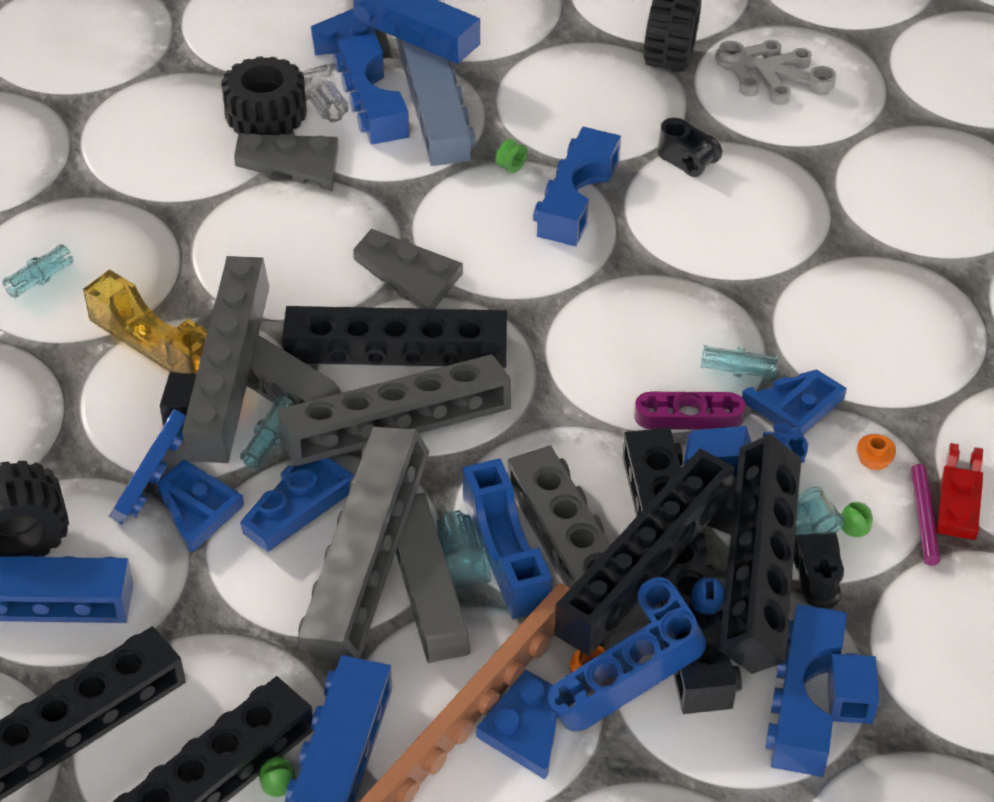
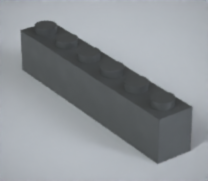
M226 257L182 430L190 461L229 463L270 288L264 258Z
M373 427L368 442L362 448V459L356 476L351 479L347 501L344 509L338 515L337 529L331 544L325 551V562L319 579L315 581L312 587V598L306 615L299 624L297 638L313 658L339 661L341 655L360 659L429 455V450L416 429Z

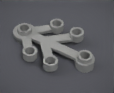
M766 40L762 44L744 47L737 41H725L720 44L715 53L716 62L725 69L733 70L741 81L740 92L745 96H755L759 93L760 80L752 76L747 67L757 70L771 90V102L776 105L787 104L791 89L784 85L779 77L808 84L812 92L817 95H827L835 86L836 72L830 67L817 66L809 73L786 66L792 64L796 68H807L810 66L812 54L805 48H797L793 52L780 54L781 43L776 40ZM761 55L763 57V59L756 58L757 56Z

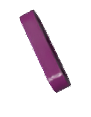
M650 391L642 393L637 397L634 419L639 426L646 429L702 430L739 427L744 419L745 401L741 396L732 392ZM685 406H692L697 408L699 413L686 415L680 409ZM669 408H673L672 413H668ZM707 408H711L710 413H707ZM649 409H654L655 412H649ZM725 409H730V413L725 412Z

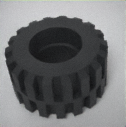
M702 0L652 1L643 51L646 65L682 72L686 70L694 50Z
M263 56L255 59H245L243 63H236L231 66L232 70L226 71L221 82L225 119H227L229 127L234 128L236 133L287 135L292 132V129H298L302 125L301 121H304L306 118L307 106L304 75L302 71H299L298 66L290 64V61L286 59L279 60L277 57L263 58Z
M21 460L11 464L9 461L1 462L0 557H22L27 555L44 557L50 553L51 548H57L62 543L61 538L66 537L68 533L69 518L58 478H55L54 473L50 469H43V465L38 463L28 465L27 461Z

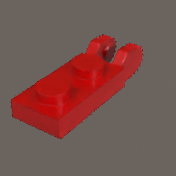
M950 443L946 466L944 465L941 477L936 533L976 540L979 530L984 472H981L983 448L974 447L969 461L971 467L968 470L956 468L960 454L959 444Z

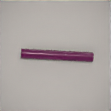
M915 464L911 467L923 558L926 565L934 566L940 563V553L927 468L923 464Z

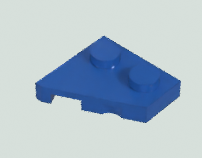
M353 8L311 26L314 54L338 53V40L374 33L376 35L375 28L355 20Z
M816 369L801 373L794 378L786 377L773 381L772 388L756 392L753 387L746 388L742 392V398L747 406L773 423H788L790 427H800L802 429L801 434L804 435L845 399L847 388Z
M185 459L157 482L159 495L183 542L191 553L197 550L244 506L242 494Z
M526 669L476 727V737L545 779L549 773L557 716L548 702V694L553 685Z

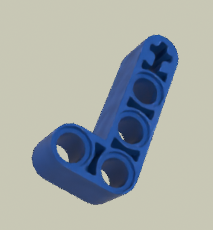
M662 577L647 580L638 591V601L650 624L568 674L551 687L548 694L549 705L566 729L574 732L589 728L694 662L703 654L706 648L704 634L694 614L668 579ZM669 600L664 606L655 608L659 602ZM690 632L687 637L675 640L680 633ZM654 654L649 661L639 663L640 659L644 656ZM617 677L611 685L602 686L607 679ZM592 691L594 694L589 696L588 693Z

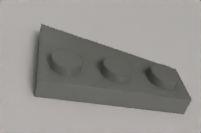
M238 134L234 154L235 166L268 175H275L278 172L291 175L295 182L305 184L307 180L321 183L322 189L333 191L339 148L338 137Z
M372 228L353 249L356 262L379 280L390 282L397 288V294L405 300H413L419 305V308L435 309L463 274V263Z

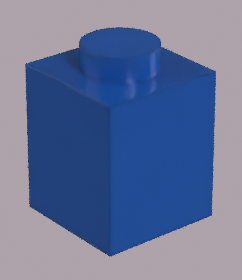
M855 653L833 654L827 677L829 714L834 717L833 722L873 724L879 702L876 656H861Z

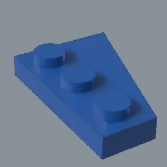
M175 409L172 411L108 517L120 524H123L128 515L134 518L137 517L148 497L141 494L147 483L150 481L155 485L157 484L168 464L161 460L168 449L176 452L184 439L183 429L181 428L186 419L184 414Z
M330 458L299 466L288 465L280 474L282 479L274 490L266 491L241 520L240 525L243 534L269 552L347 497L350 492L351 479L355 475Z

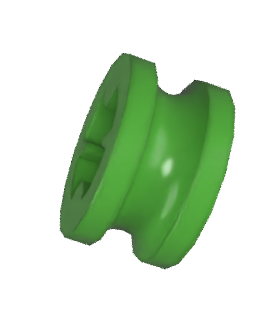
M507 139L497 151L496 164L502 168L505 167L510 173L517 172L527 159V147L518 144L513 139Z

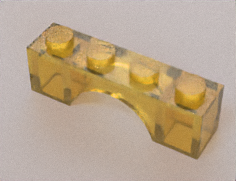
M110 269L83 288L89 321L168 372L197 374L208 330L189 318L178 327H173L163 322L145 304L136 285Z

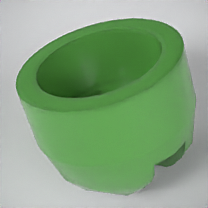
M850 503L841 513L839 522L841 530L852 537L867 535L871 530L873 522L872 511L864 503Z
M273 757L266 760L259 773L262 790L273 797L286 795L291 778L296 779L292 764L283 757Z

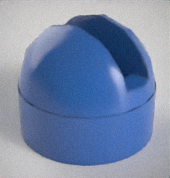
M703 577L695 582L690 599L693 608L703 614L719 612L724 604L725 589L722 583L713 577L712 579ZM706 591L713 592V599H706Z

